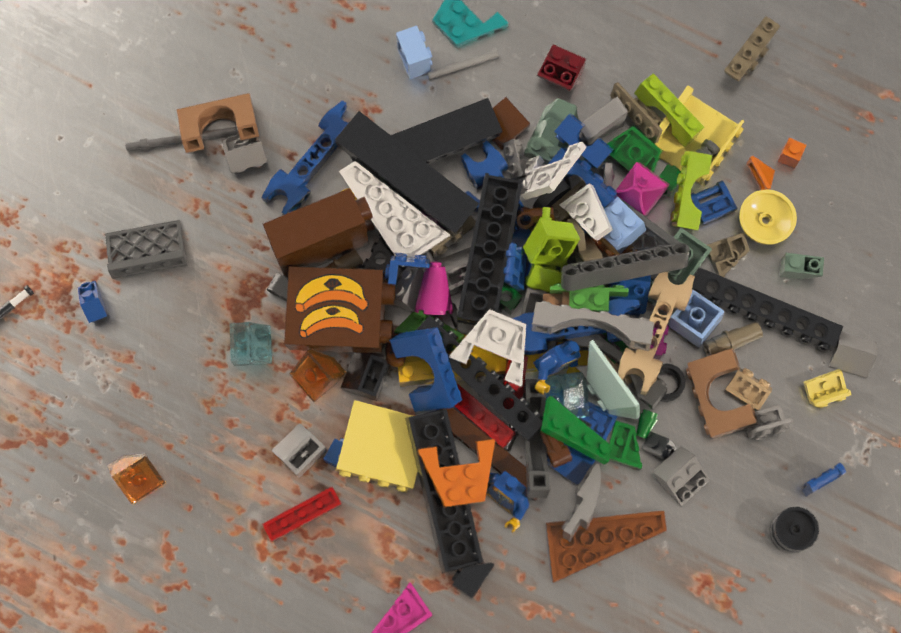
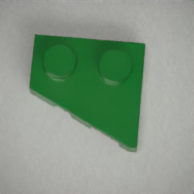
M615 421L609 441L611 445L610 460L641 470L642 462L639 455L640 450L636 439L635 426Z

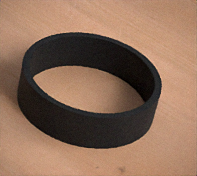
M562 179L552 193L540 195L534 202L533 208L551 207L572 188Z

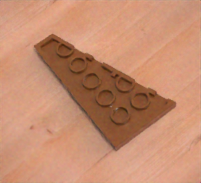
M664 511L592 518L587 529L581 526L578 527L570 542L563 538L564 530H562L565 521L546 523L552 582L559 581L667 531Z

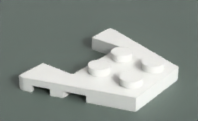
M579 142L570 145L562 160L542 166L544 160L541 156L528 159L526 162L528 168L525 169L524 173L527 177L523 180L521 196L526 200L546 193H552L586 149L585 144Z
M489 309L451 353L449 358L466 364L475 345L511 360L512 362L505 381L521 387L523 381L526 324Z

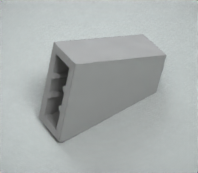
M618 97L611 100L582 122L585 126L579 134L581 142L590 145L599 137L603 138L624 126L628 111Z

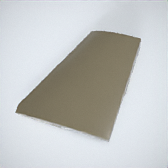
M738 233L707 244V246L712 248L708 255L716 274L725 277V274L732 267H735L738 261L750 251L744 233Z

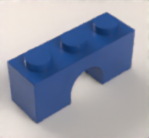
M570 113L554 132L557 134L556 138L562 143L567 142L569 145L581 142L579 134L585 125ZM599 137L592 145L585 144L586 149L581 155L591 168L594 166L598 168L614 149Z

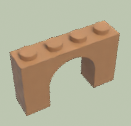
M250 93L177 109L181 140L186 153L204 149L202 131L207 124L218 119L234 121L237 124L241 140L259 137Z
M732 348L687 363L689 368L686 369L689 380H693L695 387H692L695 398L699 399L700 405L698 410L701 417H705L706 424H704L707 435H710L712 438H718L759 424L751 404L729 411H721L716 409L709 399V388L717 377L741 369L736 353Z

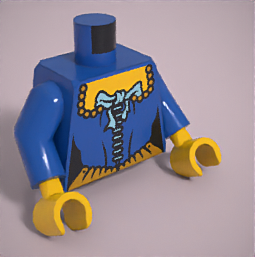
M569 340L557 345L533 362L538 370V379H540L535 385L536 391L542 395L544 392L548 393L550 385L545 383V380L549 376L567 368L566 373L572 380H575V376L578 378L582 376V372L576 368L581 354L579 352V345L575 341Z
M506 471L501 474L490 472L486 495L514 516L505 523V528L511 524L513 526L512 532L520 527L519 520H522L529 507V501L526 496L527 488Z

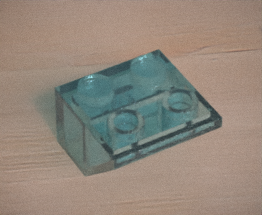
M252 322L230 323V356L233 366L272 364L270 325Z
M582 372L549 376L545 380V383L550 385V390L546 393V399L552 396L578 418L589 416L587 380Z

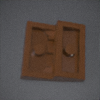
M507 97L493 107L503 132L500 137L492 139V141L501 151L504 149V143L516 139L520 133L530 126V122Z

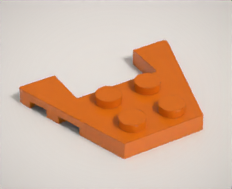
M495 439L476 442L478 463L439 467L436 447L418 449V454L434 483L433 485L444 507L485 501Z

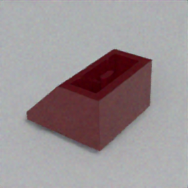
M552 44L537 76L571 91L585 68L586 58Z

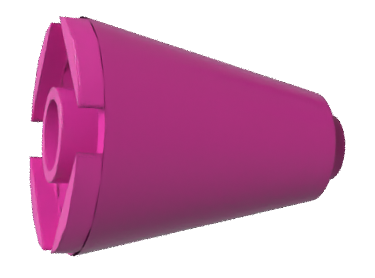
M430 262V267L425 268L415 305L416 313H419V310H424V314L446 315V311H449L450 314L453 313L446 268L441 266V262Z

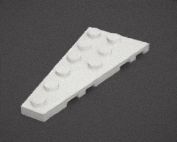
M356 161L339 171L357 199L361 197L366 198L373 215L371 221L394 255L396 253H405L407 257L415 258V255L424 254L450 237L449 233L427 218L417 208L378 180Z

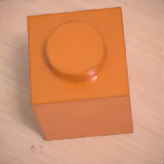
M789 137L778 162L795 169L807 145Z

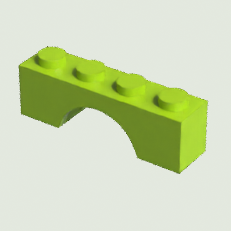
M654 73L641 82L634 92L646 107H656L666 115L672 127V135L684 147L703 130L704 126Z
M685 151L682 155L680 162L682 170L677 178V184H679L678 192L674 195L675 208L670 216L671 226L699 230L702 211L696 208L692 202L691 188L699 177L709 174L712 155L693 151Z

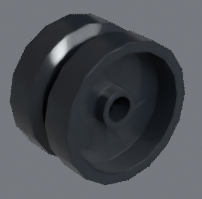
M790 507L776 515L770 526V536L773 543L781 551L787 553H799L811 547L819 534V525L815 516L809 510L802 507Z

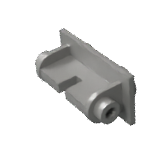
M512 139L504 143L503 146L509 167L508 170L511 179L514 180L518 177H526L524 173L528 167L526 159L520 160L519 158L525 156L522 142L519 139Z

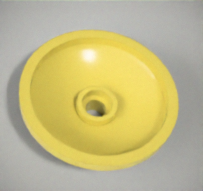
M759 190L752 193L745 199L740 208L739 222L742 230L750 239L760 244H778L786 240L796 226L797 215L794 205L785 195L774 190ZM762 219H767L768 223H763Z

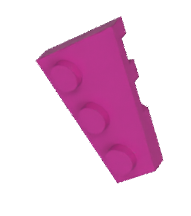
M409 582L372 633H408L433 616L411 582Z

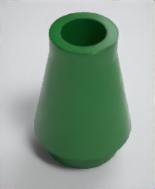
M643 409L642 413H640L636 435L647 439L658 421V414Z

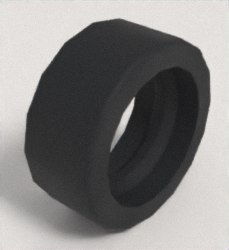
M665 363L662 364L659 374L670 372L675 375L678 381L676 390L665 394L660 400L670 402L682 394L686 379L679 367Z

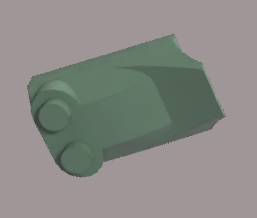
M559 98L546 106L527 143L524 155L530 159L541 156L544 160L543 164L547 165L561 148H568L569 144L556 138L557 134L554 131L570 113L579 119L577 106Z
M683 228L678 230L674 238L680 243L689 246V260L686 268L668 272L669 281L675 285L683 284L689 275H694L712 251V248ZM652 279L650 283V290L654 282Z

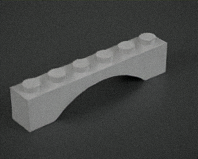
M542 301L536 302L532 331L552 334L568 327L592 326L614 334L629 348L649 351L654 322L646 318L634 319L627 315L616 316L605 311L598 313L587 308L575 309L569 305L557 306L552 305L550 302Z

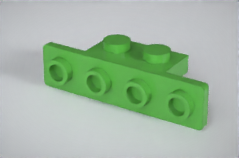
M561 283L550 286V294L569 292V306L571 308H587L593 312H609V296L627 297L629 288H624L622 285L605 288L604 285L567 291L561 287Z

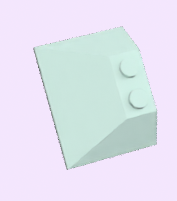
M592 340L589 344L586 377L587 390L592 396L594 394L599 399L597 403L602 411L607 410L610 415L638 419L640 417L639 403Z

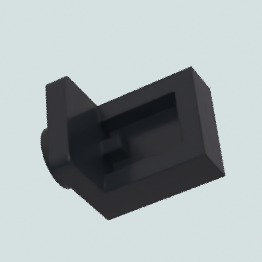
M650 432L642 449L665 461L675 452L676 445L669 438Z

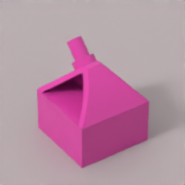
M636 162L616 189V195L645 216L648 215L670 184L642 163Z

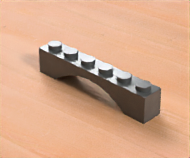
M603 334L563 340L565 342L569 340L575 341L579 345V351H589V344L593 340L603 354L620 364L623 355L619 351V346L614 342L608 343L604 339L605 336ZM635 374L628 375L634 385L637 398L653 410L667 393V387H665L667 384L657 377L655 383L645 396L640 394L643 387L641 377Z
M525 379L523 398L530 404L528 408L532 412L536 410L544 416L546 393L544 392L542 395L535 389V385L540 379ZM524 412V422L529 419V415ZM541 429L530 441L525 439L527 498H547L550 491L546 446L540 435Z

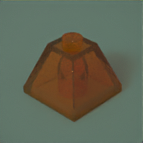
M309 349L289 374L310 399L315 402L334 387L346 371L334 357Z
M146 454L123 455L107 465L111 477L131 504L165 483Z

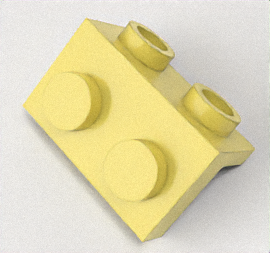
M840 369L803 381L809 403L817 408L826 407L828 403L833 401H843L847 396L852 395L851 391L846 388L843 373Z

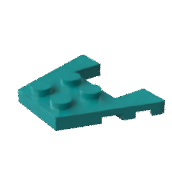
M444 0L432 19V23L456 48L477 40L480 36L492 34L495 30L504 29L509 26V22L499 12L483 23L461 0Z

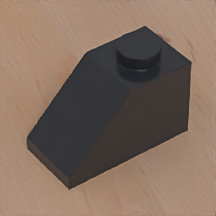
M490 562L465 567L461 572L457 570L451 579L454 582L452 586L470 599H473L495 564Z

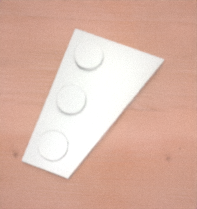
M590 183L560 204L597 241L613 230L596 190Z

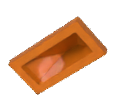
M751 156L747 165L761 190H770L775 170L755 156Z

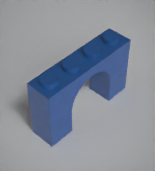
M561 148L548 164L562 160L568 148ZM578 158L563 179L566 181L569 177L578 175L585 181L586 185L589 183L593 185L603 209H605L618 197L616 190L611 186H606L603 183L604 179L599 174H594L587 162L581 161Z
M438 327L402 332L390 340L396 358L418 356L430 365L434 373L433 385L419 386L409 393L414 412L452 408L462 400Z

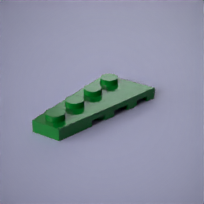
M550 396L546 399L541 431L604 465L607 464L610 460L611 445L555 398Z

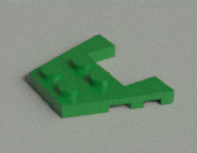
M634 126L607 143L614 149L609 155L628 171L632 169L636 162H640L654 172L663 151Z

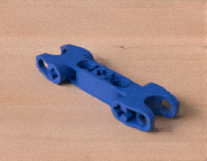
M343 100L330 109L320 120L318 127L324 130V132L317 138L289 174L280 169L270 179L262 195V200L267 203L277 195L287 197L288 200L283 207L282 215L302 207L311 194V191L305 186L338 148L335 139L349 123L342 120V116L347 108V103ZM325 142L331 143L329 147L322 146ZM301 170L308 171L305 175H299Z
M488 141L483 142L482 146L487 157L484 161L475 162L466 153L461 155V161L467 176L475 188L483 185L485 173L505 178L502 173L509 169L501 153ZM520 200L518 210L525 207ZM522 215L523 221L530 219L528 215ZM516 219L514 226L516 231L513 232V238L517 247L523 248L532 232L529 228H520Z
M609 300V313L616 316L624 315L629 311L639 308V300ZM534 312L524 313L512 318L526 324L524 355L547 352V342L607 333L608 342L622 341L608 331L591 326H576L578 327L577 330H574L573 327L561 329V332L557 334L532 331Z

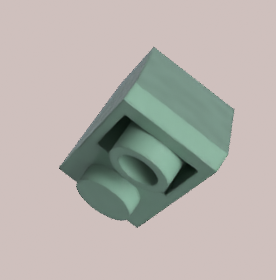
M785 253L781 259L780 277L791 279L822 277L824 257Z

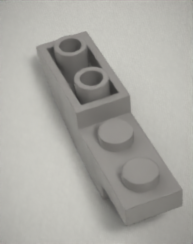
M597 463L593 469L589 468L584 484L580 483L575 491L577 504L572 511L574 515L571 520L567 519L562 527V530H564L563 538L569 542L579 526L585 529L588 528L596 511L601 485L600 465Z

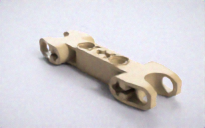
M668 272L659 273L653 282L648 295L649 298L657 301L649 319L651 322H654L653 329L657 328L655 336L652 335L651 345L653 348L649 349V351L639 349L634 351L626 347L618 370V375L622 381L630 374L641 377L643 387L640 394L646 396L658 377L663 362L654 359V355L674 308L685 311L695 278L693 275H689L683 284L675 285L669 281ZM663 310L667 314L661 315L658 311Z

